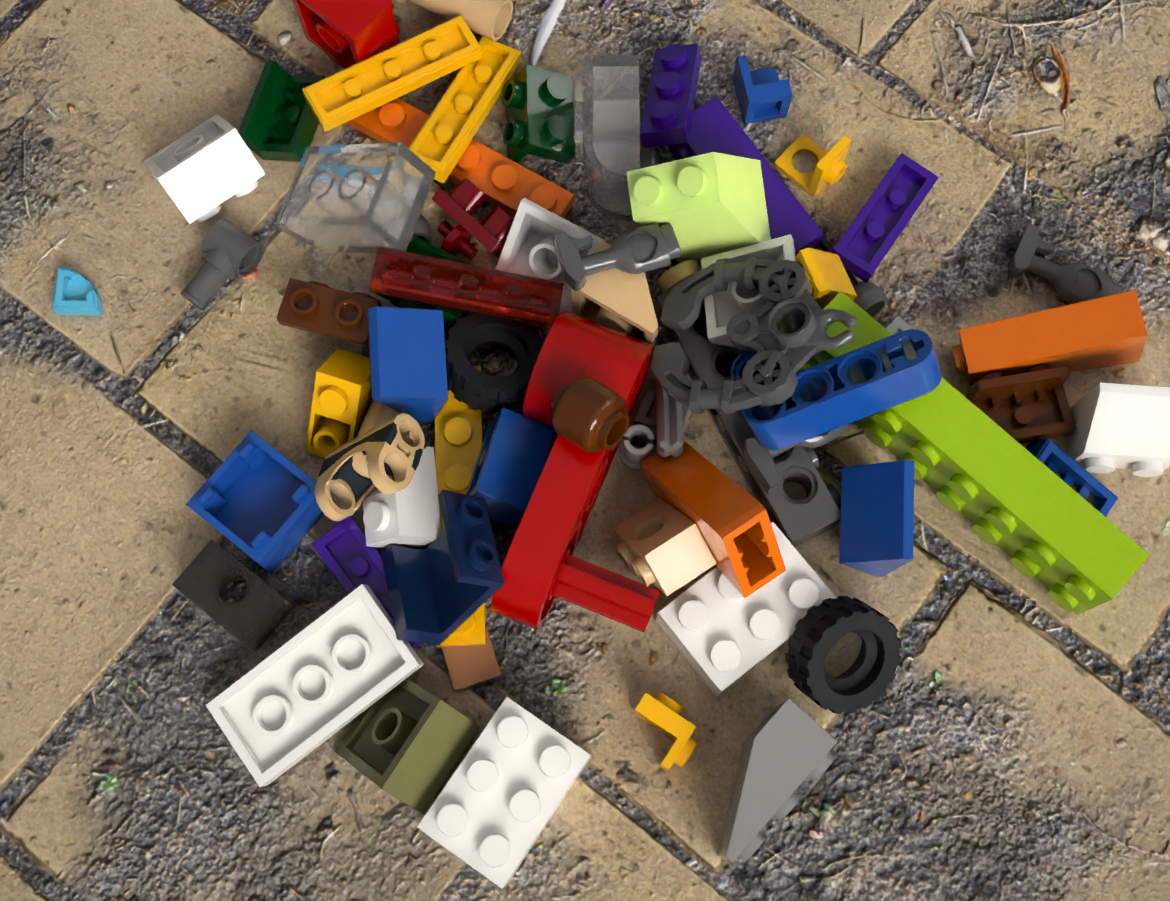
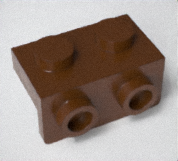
M290 278L277 314V320L284 326L366 345L369 342L368 309L375 306L382 307L380 300L365 293H349L333 289L320 282H304Z
M1041 364L1030 367L1021 374L1005 376L1003 372L989 373L978 378L966 396L968 400L1020 444L1069 436L1076 430L1063 387L1070 377L1067 366L1051 369L1050 365Z

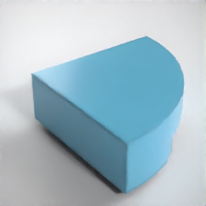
M58 267L52 310L58 315L103 316L102 300L92 283L73 269Z

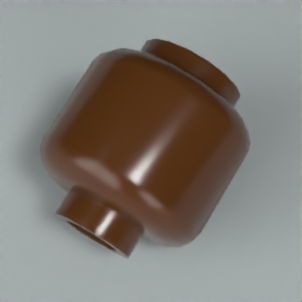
M590 377L579 378L570 385H563L556 392L551 403L554 431L590 454L615 447L625 435L629 425V415L626 414L625 400L615 391Z

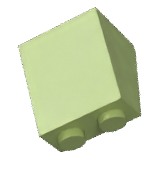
M709 152L626 172L633 220L640 227L655 222L658 226L670 223L681 250V257L675 258L679 263L697 260L701 266V258L771 240L760 160Z

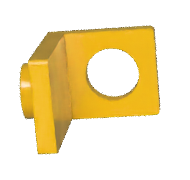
M801 134L775 161L774 167L814 198L827 183L833 186L848 168L845 158L852 140L844 135L827 153L806 135ZM807 152L815 157L817 165L814 171L802 173L794 168L792 158L797 153Z

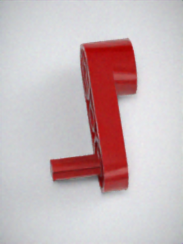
M564 310L555 320L542 345L527 386L522 415L554 428L551 403L556 392L563 385H570L579 378L590 377L615 391L625 400L626 414L629 415L630 421L651 364L654 344ZM559 434L557 435L501 569L505 584L493 594L491 601L492 612L537 630L540 629L557 597L645 632L661 591L649 586L646 587L642 583L573 556L620 442L612 449H603L600 452L590 454Z

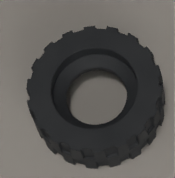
M485 309V311L477 312L476 310L468 313V316L464 318L460 317L455 321V326L453 328L450 327L445 340L448 391L451 390L454 398L460 403L464 402L469 405L468 408L476 411L479 409L486 411L485 413L495 414V412H499L503 407L511 411L516 408H523L527 386L545 341L544 338L540 337L539 330L534 325L531 326L527 323V319L520 315L519 317L512 315L509 311L502 310L501 312L494 311V309ZM479 347H498L515 356L517 367L508 376L489 375L473 366L471 355Z
M848 596L825 599L820 605L811 607L807 611L806 616L803 619H799L795 625L796 629L793 635H790L787 643L789 645L788 653L785 654V662L788 663L789 667L787 672L789 678L795 682L794 685L823 709H829L832 713L841 714V712L849 714L857 712V709L866 708L873 704L872 701L878 696L881 697L886 692L885 689L888 684L893 682L896 676L897 665H900L901 660L899 650L902 646L901 639L897 637L898 630L894 624L889 622V618L855 597L851 599ZM847 633H857L862 639V645L855 662L848 670L837 677L828 675L825 670V662L833 645Z

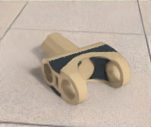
M372 399L358 436L330 451L325 457L314 492L320 510L331 520L339 522L352 516L359 509L365 497L375 487L388 495L406 488L419 465L425 445L424 433L417 421L408 414L400 413ZM331 492L337 497L340 508L334 503Z

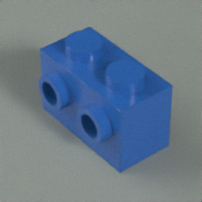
M504 407L490 422L466 495L485 499L490 519L515 528L521 522L552 447L550 446L555 432L554 428Z

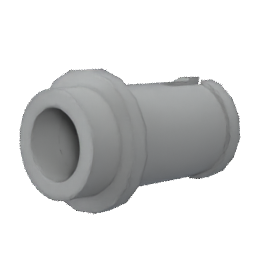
M634 425L629 427L624 435L625 438L619 447V457L627 468L642 470L639 462L656 451V446L653 442L654 435L648 427ZM633 446H641V447H643V448H642V449H637V448H634Z

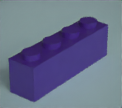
M715 97L695 109L692 114L688 143L669 145L674 160L709 152L760 160L771 239L791 234L794 239L796 256L800 250L808 247L818 249L823 236L822 231L719 98Z

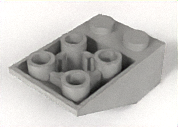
M790 698L776 706L743 743L717 856L723 861L733 863L736 858L738 860L742 859L744 862L747 861L764 842L766 837L759 831L769 820L775 821L776 819L781 821L798 803L800 797L794 791L803 781L805 783L810 780L815 782L834 761V758L828 752L837 741Z

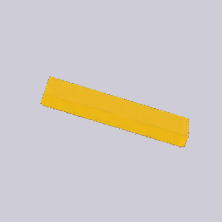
M459 15L303 88V95L323 131L327 132L481 59L482 48L462 15Z
M482 36L478 42L482 48V58L459 70L403 155V167L445 183L504 90L506 82L511 79L521 63V51Z

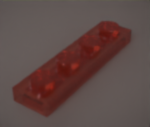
M379 247L370 278L369 292L552 327L559 316L564 283Z

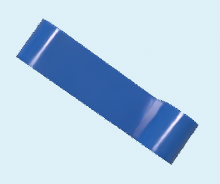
M905 330L797 372L798 384L793 395L786 401L773 406L760 404L743 409L742 413L761 446L769 450L784 449L925 395L939 385L942 378V370L932 340L928 334L921 330ZM746 351L735 359L731 367L732 379L739 380L743 378L742 371L747 361L756 354Z

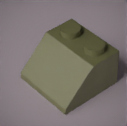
M406 678L357 717L334 752L381 789L424 814L433 798L440 792L443 783L461 755L468 749L471 740L480 726L435 695Z

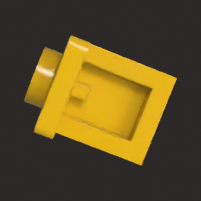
M658 692L655 698L645 693L633 714L674 741L659 767L666 772L673 763L682 768L698 744L697 741L690 737L697 726L680 716L684 708L670 697Z

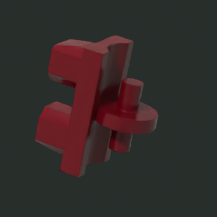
M467 178L457 184L448 195L440 188L431 198L459 223L455 228L447 221H443L438 226L437 231L445 238L440 249L454 256L461 252L469 260L478 253V249L470 243L472 237H475L491 253L500 258L504 247L503 244L506 242L513 219L496 205L481 223L476 221L471 215L487 196Z

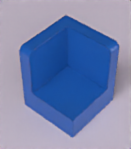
M737 57L733 82L744 124L787 117L793 95L789 79L779 80L777 70L774 67L750 71L747 57Z

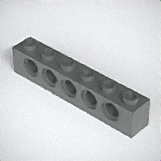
M673 289L656 296L654 308L656 318L669 342L680 343L690 361L687 374L692 380H704L707 384V389L723 388L724 381L732 379V377L721 375L715 366L722 362L733 364L735 359L746 351H741L736 347L711 343L708 337L700 336L695 332L693 328L696 325L706 324L704 299H702L699 317L689 329L679 330L665 327L661 321L664 300ZM722 408L707 409L756 500L767 510L770 522L776 524L794 547L836 527L840 522L841 498L831 484L825 485L817 471L820 468L819 460L812 448L793 446L783 452L784 456L773 458L775 464L792 459L795 461V465L792 469L785 471L780 477L781 483L778 488L766 494L744 460L743 445L745 440L750 437H756L744 415L739 410L735 413H724ZM786 482L801 484L806 491V498L803 500L789 498L784 492L783 484Z

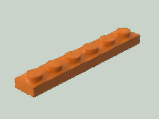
M397 98L346 122V124L396 152L400 149L407 151L430 115ZM474 139L471 140L447 180L456 185L467 178L487 196L485 201L494 206H499L503 211L514 217L523 198L562 218L566 216L574 203L573 193Z

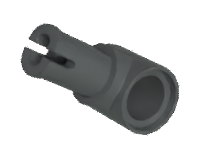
M226 219L217 221L207 231L202 242V251L205 253L202 257L204 264L180 294L204 311L227 279L232 281L236 275L243 278L253 272L262 259L264 245Z

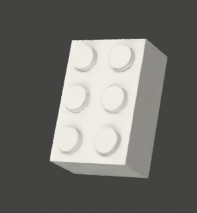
M774 522L771 525L786 568L785 572L744 598L716 566L657 613L655 620L715 697H718L788 641L790 635H793L796 629L795 625L799 619H803L811 607L820 605L823 600L828 598L836 599L835 595Z
M506 697L417 828L503 889L591 759V755Z

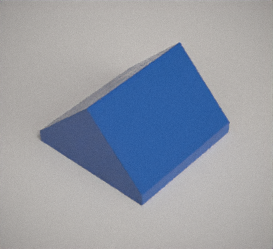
M380 306L369 308L372 399L400 413L408 414L422 424L432 423L448 400L443 310Z
M901 460L842 468L839 563L872 576L883 577L913 560L914 461Z

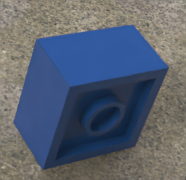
M252 430L186 503L188 507L271 574L277 570L324 515L314 495L316 482Z

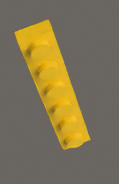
M474 366L476 369L482 372L481 366ZM451 390L448 391L447 402L435 418V466L438 494L442 490L466 494L483 443V410L477 409L476 411L468 408L469 405L464 402L460 403L454 398ZM440 509L441 529H442V532H443V531L445 530V528H444L443 518H442L441 509ZM486 602L448 638L436 646L441 648V646L486 645Z

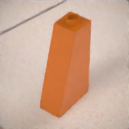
M1136 290L959 329L961 345L952 346L958 374L967 372L969 384L973 386L978 378L989 373L1003 372L1005 376L1021 374L1026 369L1041 364H1048L1051 366V369L1067 366L1069 372L1139 362L1148 334Z
M685 441L683 453L676 458L671 455L662 457L656 450L653 454L639 462L653 494L657 498H662L696 523L717 562L715 565L744 598L786 571L765 507Z

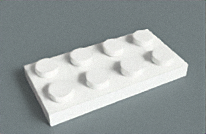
M361 584L206 704V707L258 786L264 787L268 786L421 668L424 663L408 641L396 639L392 618L371 588L366 584Z

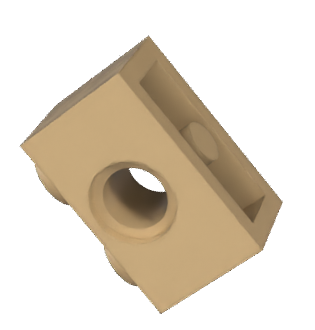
M660 497L612 528L620 541V544L614 548L625 567L630 572L634 570L646 587L653 583L666 596L717 564L696 523Z

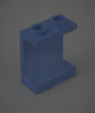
M442 490L438 494V500L445 530L425 551L390 545L382 554L397 640L440 645L505 584L484 498Z

